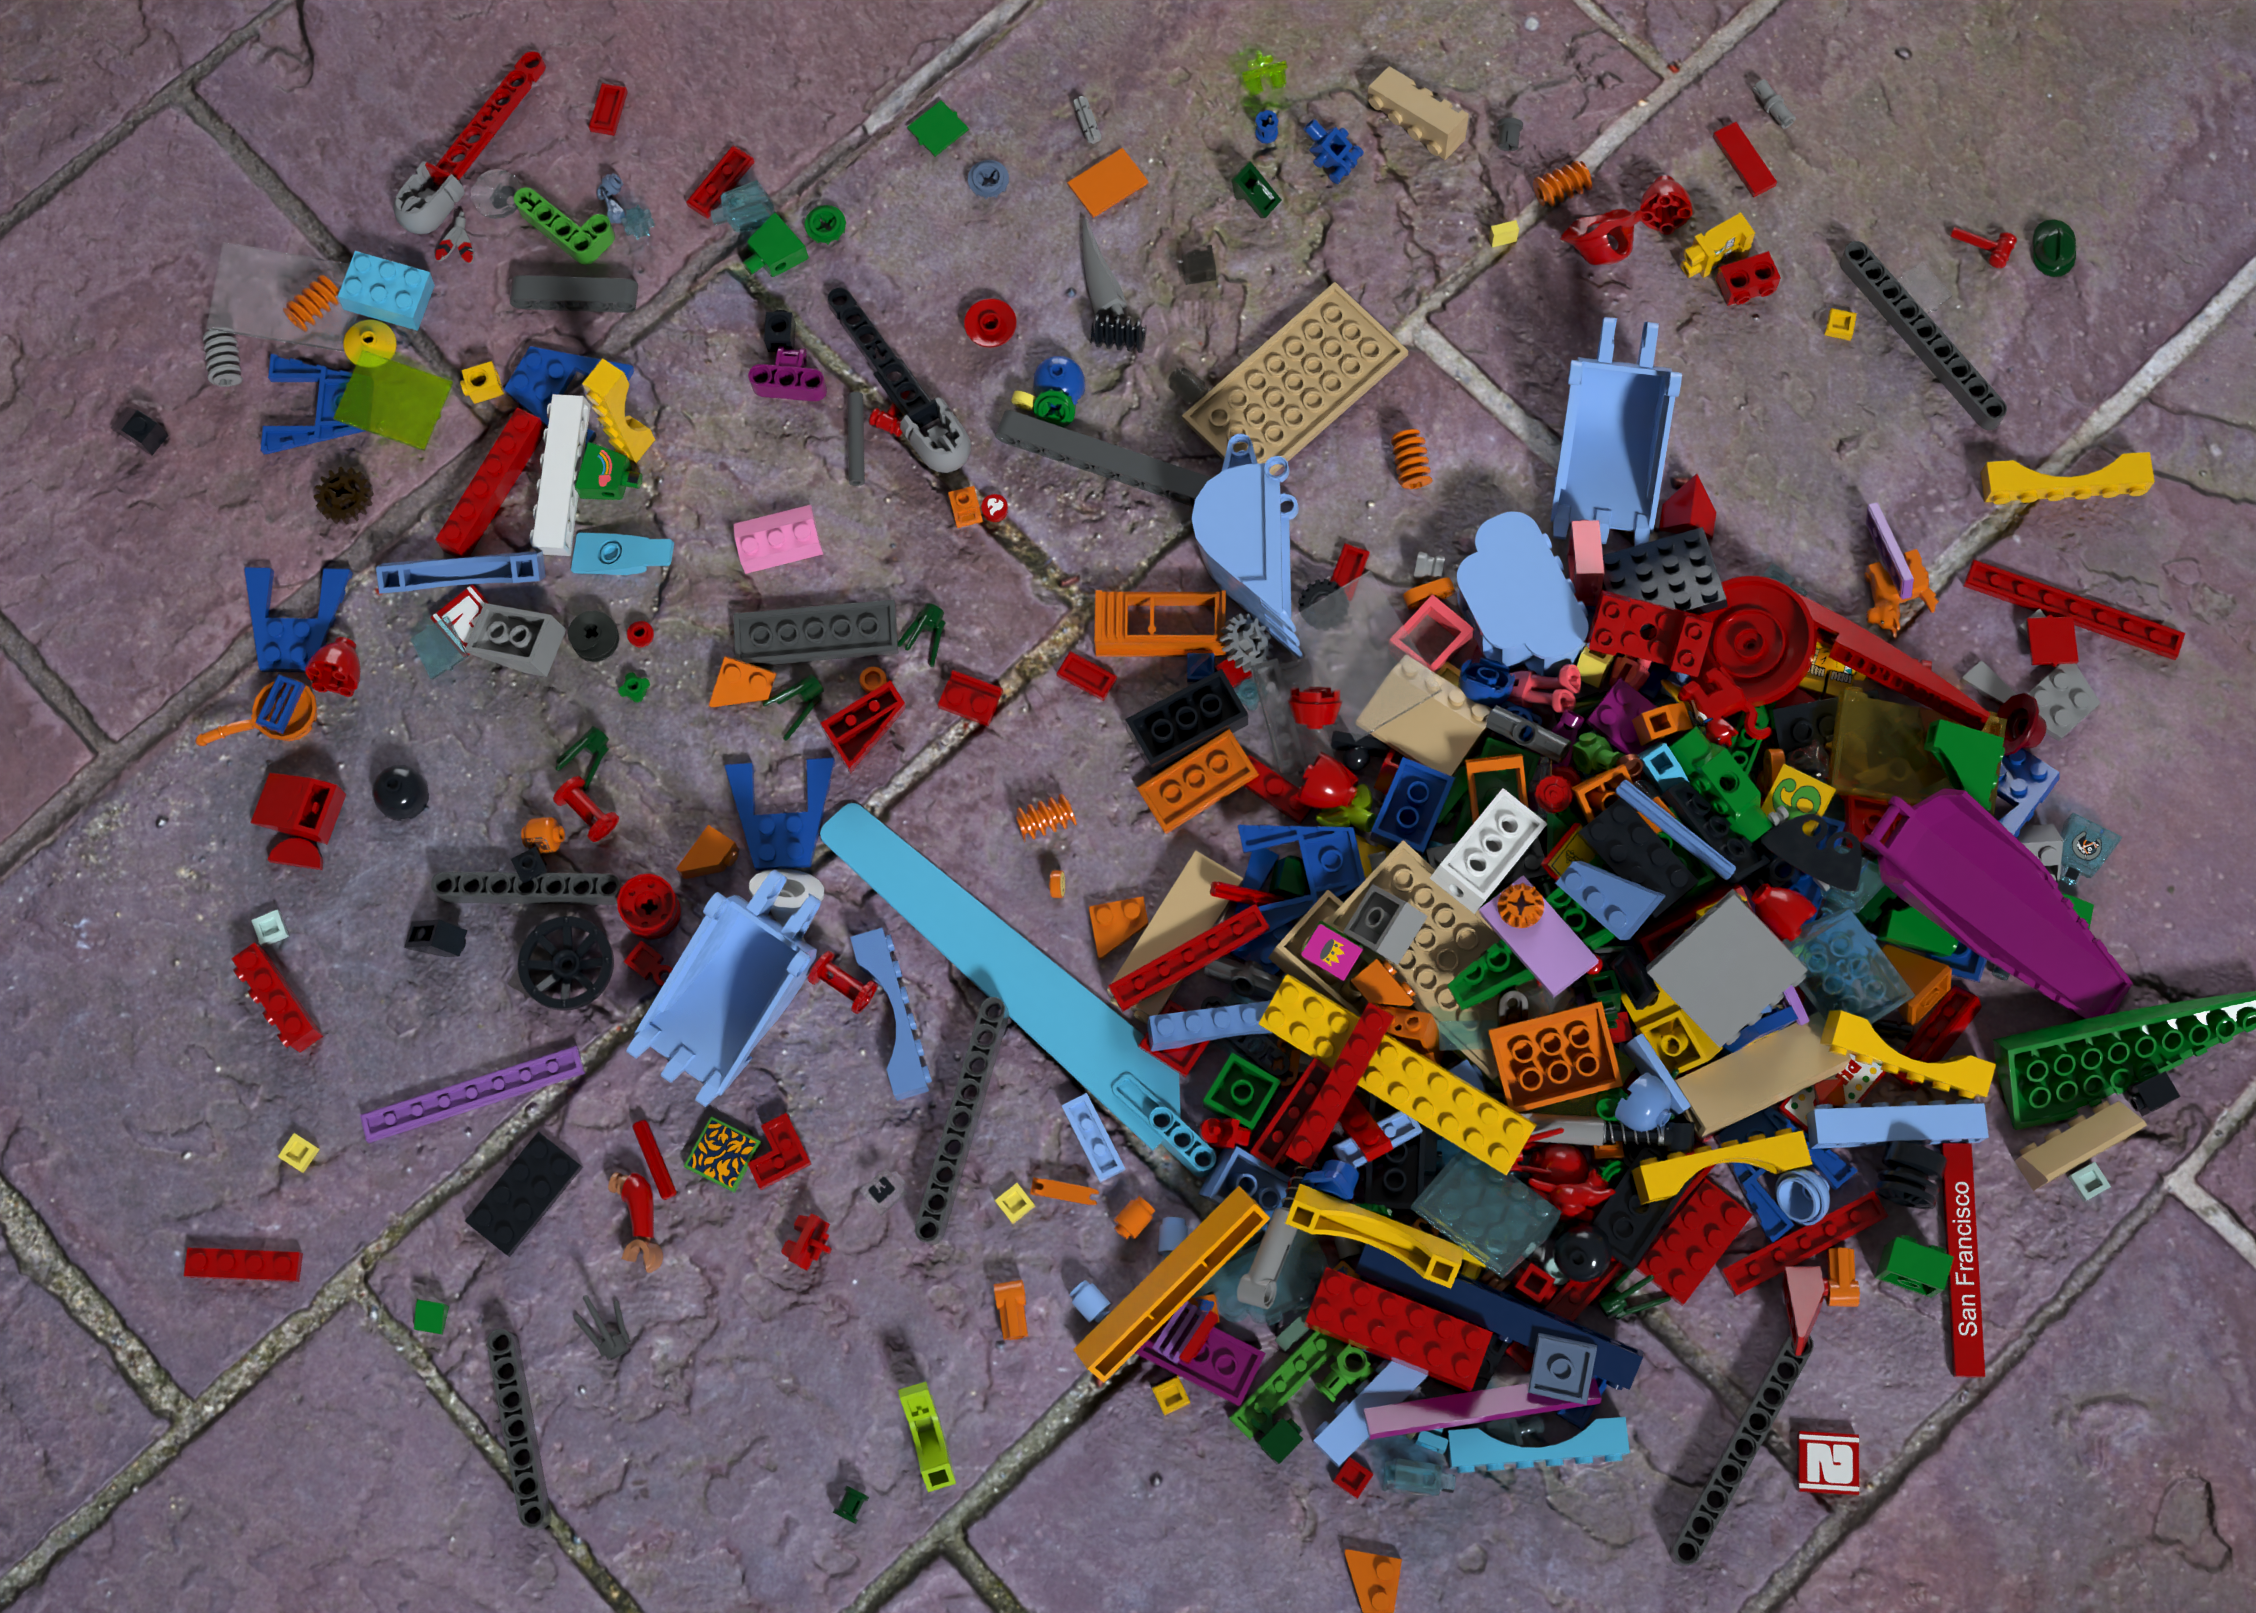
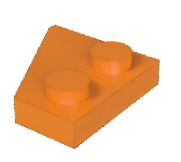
M725 656L709 707L768 700L777 673Z
M1143 896L1089 906L1099 960H1103L1107 957L1108 953L1119 945L1122 946L1131 936L1141 932L1149 925Z
M1345 1549L1344 1555L1349 1566L1362 1613H1394L1402 1559Z

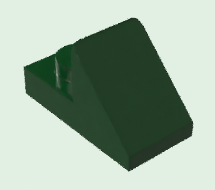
M1248 161L1231 179L1235 199H1245L1260 218H1266L1282 201L1251 161Z

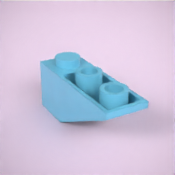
M1656 742L1637 756L1643 763V772L1665 805L1670 808L1662 794L1667 789L1684 780L1688 784L1690 783L1667 744Z

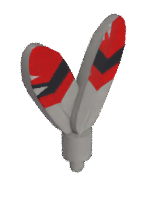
M463 211L459 212V217L455 219L454 228L449 231L436 249L435 258L437 261L446 259L456 245L465 262L471 264L474 261V249L467 232L464 230L466 219L464 218Z

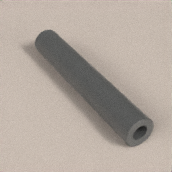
M851 392L847 395L849 484L861 486L865 484L863 394Z

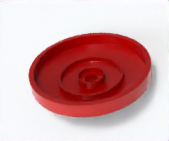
M1741 576L1721 582L1728 607L1701 614V616L1709 617L1714 624L1698 677H1690L1708 695L1715 691L1711 684H1706L1702 677L1714 667L1717 670L1723 667L1733 678L1735 685L1743 690L1747 700L1754 707L1763 706L1781 699L1799 685L1808 673L1814 660L1817 634L1813 618L1806 604L1790 587L1771 578Z

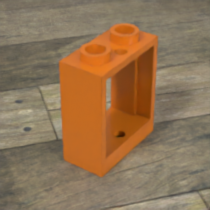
M1521 753L1465 760L1472 825L1479 818L1474 773L1515 768L1519 801L1528 808L1523 756Z
M1377 1005L1396 1016L1387 1031L1388 1035L1420 1054L1433 1052L1437 1064H1441L1446 1045L1432 1014Z

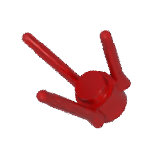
M1557 1128L1531 1135L1522 1150L1546 1146L1550 1142L1533 1141L1561 1134L1564 1132V1129ZM1522 1151L1510 1171H1522L1548 1176L1552 1174L1547 1169L1517 1164V1162L1523 1161Z

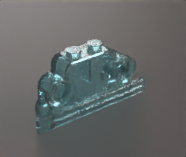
M1300 1229L1297 1230L1276 1282L1277 1292L1275 1300L1269 1309L1239 1302L1237 1298L1239 1282L1244 1274L1249 1273L1260 1243L1232 1256L1194 1296L1200 1297L1213 1292L1221 1315L1230 1322H1240L1249 1315L1258 1324L1267 1322L1268 1326L1278 1323L1284 1319L1283 1314L1291 1310L1294 1313H1298L1310 1306L1309 1301L1314 1295V1285L1321 1282L1325 1268H1329L1327 1259L1318 1243V1240L1328 1235L1310 1234Z

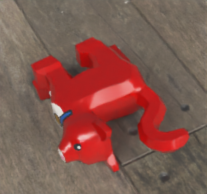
M1714 667L1702 677L1706 684H1711L1714 687L1715 691L1707 695L1694 680L1683 686L1678 693L1677 698L1680 701H1688L1691 705L1696 719L1706 729L1705 737L1711 743L1717 745L1725 743L1728 747L1732 746L1731 737L1736 736L1738 731L1725 721L1724 718L1739 711L1746 713L1744 727L1746 733L1751 738L1761 740L1771 734L1770 727L1760 730L1755 727L1758 717L1755 707L1747 700L1743 690L1735 685L1733 678L1723 667H1720L1718 670Z

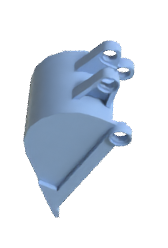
M1603 317L1596 359L1578 357L1577 360H1571L1568 377L1570 388L1557 476L1554 482L1550 519L1553 522V538L1566 539L1569 524L1572 521L1599 520L1601 544H1606L1609 529L1634 531V546L1648 543L1650 533L1653 534L1675 397H1679L1682 373L1672 372V369L1667 367L1653 366L1659 323L1644 322L1637 364L1612 361L1617 318Z
M1236 434L1228 442L1222 471L1207 481L1195 499L1192 514L1195 537L1206 570L1221 590H1226V594L1249 613L1253 619L1257 618L1258 623L1261 626L1265 625V630L1274 639L1302 661L1304 657L1298 648L1300 642L1294 633L1296 628L1292 622L1290 520L1296 517L1299 507L1294 496L1286 493L1280 494V482L1285 481L1289 476L1288 462L1281 456H1274L1269 458L1266 463L1258 464L1249 436ZM1238 442L1248 444L1246 451L1241 450L1237 453L1234 452L1233 447ZM1275 464H1281L1285 468L1283 474L1279 476H1273L1269 471ZM1282 502H1292L1294 504L1293 509L1287 513L1281 512Z
M775 869L769 873L750 902L736 895L726 898L719 892L710 898L703 910L706 916L636 1029L635 1037L626 1050L627 1053L637 1059L651 1047L670 1060L661 1073V1077L670 1083L683 1071L700 1081L704 1085L695 1101L704 1107L710 1104L718 1095L721 1096L753 1057L749 1054L789 1006L803 985L816 959L817 949L802 940L817 913L821 901L809 893V897L802 904L798 912L791 915L784 927L770 918L768 914L787 880V877Z

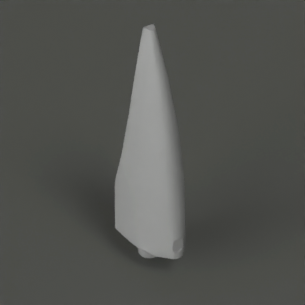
M1085 218L1083 220V258L1095 315L1099 314V317L1113 314L1115 319L1117 316L1122 319L1125 316L1123 309L1128 307L1122 288L1104 260L1089 222Z

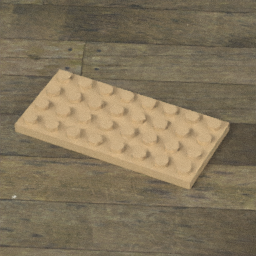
M1334 282L1182 415V420L1223 460L1225 459L1230 438L1236 434H1245L1252 441L1258 464L1266 463L1269 458L1274 456H1281L1288 462L1406 358L1408 350ZM1238 442L1234 445L1233 450L1236 453L1241 450L1246 451L1248 444ZM1281 464L1273 465L1270 468V474H1275L1283 466Z
M1403 840L1325 923L1343 933L1372 884L1402 899L1428 916L1400 963L1396 965L1389 961L1397 971L1394 976L1401 984L1406 981L1416 994L1413 998L1416 1002L1413 1006L1419 1012L1432 1014L1439 1031L1493 1081L1498 1074L1488 1030L1497 1028V1001L1499 995L1461 1011L1447 984L1471 963L1482 957L1487 952V949L1494 943H1498L1501 938L1479 914V910L1473 914L1432 881L1430 877L1435 872V869ZM1363 945L1360 956L1369 965L1377 958H1380L1382 962L1386 959ZM1535 978L1515 987L1527 998L1528 1019L1558 1012L1571 998L1565 990L1553 998L1544 987L1539 989ZM1515 998L1507 1001V1006H1514L1516 1004Z

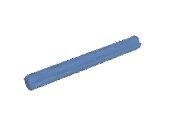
M1622 781L1616 788L1615 792L1617 795L1724 880L1729 879L1733 875L1736 867L1629 781Z

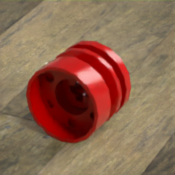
M651 873L639 874L629 879L620 889L617 897L618 912L628 929L637 937L647 940L661 939L669 935L678 925L681 917V904L671 885L662 877ZM654 904L657 910H653L651 915H648L645 909H650L651 905Z

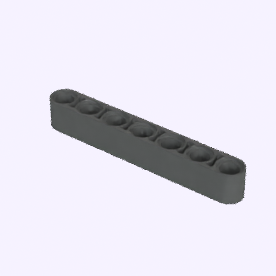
M440 872L431 881L433 892L442 901L447 903L617 904L620 889L623 886L618 877L613 874L544 873L526 883H522L517 873ZM452 883L449 891L441 892L444 884ZM474 883H479L477 891L469 893V887ZM507 883L506 889L503 892L496 893L498 885ZM531 883L534 884V888L531 892L526 894L523 893V889L526 885ZM555 884H562L559 892L555 894L550 893L551 888ZM589 884L587 892L578 894L580 886ZM609 885H617L614 893L605 894V890Z
M496 1329L488 1336L487 1348L518 1516L524 1527L542 1530L551 1521V1509L518 1338L513 1333L504 1329ZM507 1336L509 1339L508 1347L499 1351L497 1347L498 1341L502 1337ZM512 1364L514 1367L513 1375L509 1379H504V1368ZM513 1393H518L519 1403L515 1407L510 1408L508 1405L509 1397ZM523 1421L525 1430L522 1435L516 1437L513 1433V1428L516 1423ZM528 1450L530 1460L527 1464L521 1466L518 1461L519 1455L522 1451ZM529 1479H533L536 1483V1488L531 1494L527 1495L524 1491V1485ZM535 1508H539L541 1518L537 1523L532 1524L529 1519L530 1512Z

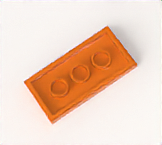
M1227 729L1136 788L1164 833L1168 834L1253 780L1259 774L1231 730Z

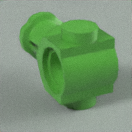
M1595 733L1582 734L1579 737L1580 741L1572 745V758L1577 766V770L1589 775H1595L1617 767L1616 762L1618 759L1625 756L1620 752L1614 753L1607 740Z
M1345 1342L1332 1354L1337 1358L1330 1365L1332 1371L1321 1383L1317 1382L1314 1385L1333 1404L1336 1402L1335 1397L1346 1385L1352 1386L1357 1380L1363 1383L1374 1371L1370 1366L1371 1364L1367 1361L1366 1354L1361 1349L1352 1347L1350 1344L1347 1345ZM1357 1355L1361 1359V1367L1355 1370L1348 1368L1345 1363L1346 1357ZM1336 1379H1338V1381L1332 1386V1388H1329L1333 1384V1382Z

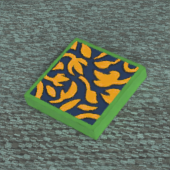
M711 1116L684 1167L735 1193L749 1168L747 1163L753 1160L762 1142Z

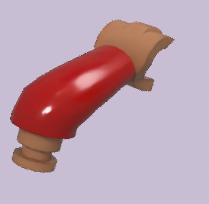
M615 1172L609 1180L608 1189L612 1193L617 1192L618 1195H621L622 1201L627 1203L633 1237H636V1240L626 1246L621 1259L636 1262L639 1252L643 1250L644 1268L647 1273H652L661 1266L663 1252L658 1244L650 1242L651 1238H654V1202L651 1185L645 1177L634 1172L628 1176Z

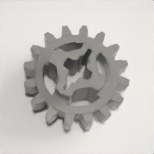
M1238 614L1225 622V626L1220 630L1224 634L1220 641L1226 645L1222 650L1229 653L1228 661L1234 660L1235 668L1242 666L1245 673L1250 670L1254 673L1269 664L1268 660L1273 657L1269 650L1273 649V645L1268 643L1271 635H1265V625L1260 627L1257 618L1251 621L1250 614L1244 616Z

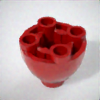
M1663 175L1656 178L1641 199L1640 210L1643 211L1644 217L1640 221L1648 228L1660 231L1664 235L1672 234L1675 229L1686 224L1693 214L1688 192L1671 176Z
M338 637L335 642L323 646L311 657L305 667V672L312 681V688L318 692L330 691L345 697H351L360 682L361 668L355 651L356 644L346 637Z
M1321 751L1314 762V766L1310 764L1303 775L1306 783L1298 790L1295 800L1315 808H1335L1339 806L1348 808L1354 800L1358 788L1352 785L1350 777L1343 766L1333 757Z
M1768 883L1759 887L1751 897V900L1755 903L1756 916L1781 941L1787 939L1791 942L1796 939L1802 932L1800 926L1817 912V908L1802 894L1786 888L1771 887Z

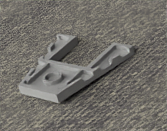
M2038 609L2029 618H2044L2045 615ZM2025 621L2017 630L2028 639L2027 623ZM1982 660L1960 680L1962 684H1968L1980 691L1979 694L1990 700L1992 698L2002 705L2011 696L2017 695ZM2058 664L2057 668L2028 693L2037 700L2039 715L2046 721V734L2058 741L2065 737L2100 704L2099 699L2076 664Z

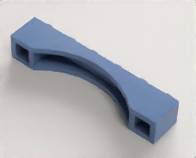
M543 551L383 563L376 567L379 594L468 584L541 581L546 577Z
M883 928L850 937L859 968L871 976L883 988L894 1009L896 1041L892 1057L886 1068L894 1097L898 1101L929 1092L927 1083L932 1082L928 1066L923 1067L920 1056L925 1054L921 1040H915L912 1031L917 1029L913 1013H907L905 1004L910 1003L906 987L900 988L898 978L902 977V972L898 960L893 961L891 951H895L891 934L886 935Z
M1271 1001L1149 1016L1147 1029L1151 1051L1175 1049L1225 1037L1272 1033L1258 1024Z

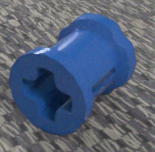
M1273 111L1259 112L1256 116L1255 123L1257 127L1255 135L1261 143L1268 144L1277 139L1279 121L1276 113Z

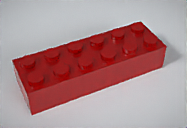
M1328 1267L1325 1268L1304 1325L1468 1392L1474 1386L1493 1332Z

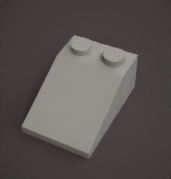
M484 603L465 651L523 673L547 677L566 628L549 614Z

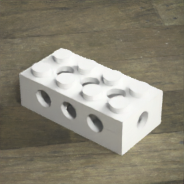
M1502 789L1446 856L1430 879L1475 914L1545 828L1547 823L1509 792Z

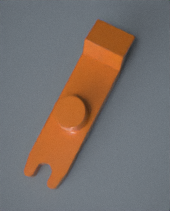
M1033 1177L1030 1190L1031 1195L1085 1205H1097V1201L1091 1200L1090 1196L1100 1193L1098 1190L1090 1187Z

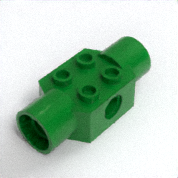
M1697 726L1687 731L1668 746L1681 765L1690 785L1712 805L1711 811L1716 816H1724L1731 823L1729 828L1738 837L1743 838L1745 836L1752 843L1773 826V823L1760 808L1761 792L1725 747L1709 742Z

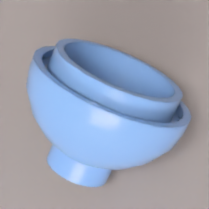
M1796 1168L1786 1171L1778 1178L1775 1185L1776 1199L1779 1207L1789 1219L1797 1224L1809 1226L1816 1224L1826 1215L1829 1209L1830 1194L1828 1182L1822 1176L1806 1169Z

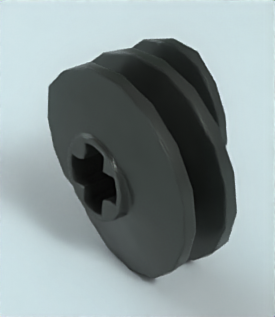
M586 611L579 614L569 626L568 640L577 655L585 661L599 662L606 660L613 655L618 647L620 638L618 628L614 621L603 612Z

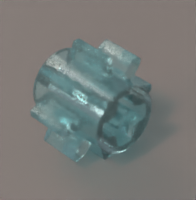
M639 205L630 210L626 209V218H621V222L625 226L626 235L633 234L637 240L645 235L650 236V227L655 226L650 210L646 209L643 211Z

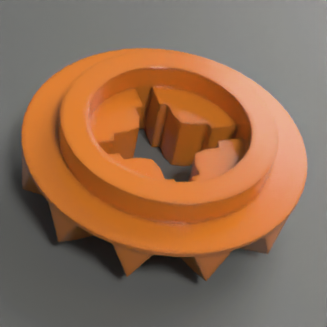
M1523 882L1518 885L1511 884L1505 891L1501 892L1499 897V915L1505 923L1512 927H1530L1536 924L1543 915V897L1534 886L1525 885ZM1520 896H1523L1525 904H1529V906L1524 907L1522 915H1519L1517 906L1513 905V903H1518Z

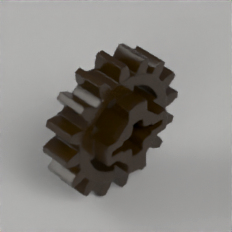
M339 467L336 474L329 470V478L321 476L320 479L323 484L315 486V489L320 494H316L313 497L318 503L316 505L320 513L322 512V515L327 520L331 518L335 524H338L340 519H342L345 524H348L349 518L353 517L354 520L358 521L359 513L367 514L364 507L372 506L373 503L368 497L374 496V493L370 488L372 486L368 479H365L366 477L361 471L356 473L350 467L345 472L342 467ZM355 484L359 485L360 493L356 491ZM328 498L331 499L332 508L328 504Z

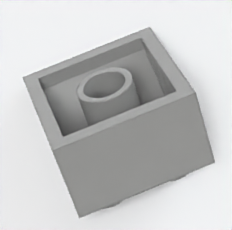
M1372 884L1343 933L1398 965L1428 916L1402 899Z

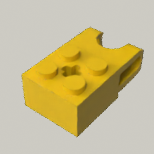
M1655 980L1654 983L1660 992L1658 997L1656 996L1643 1010L1635 1009L1622 988L1621 1000L1637 1027L1635 1030L1636 1034H1644L1670 1074L1674 1069H1678V1074L1708 1062L1723 1049V1047L1719 1048Z

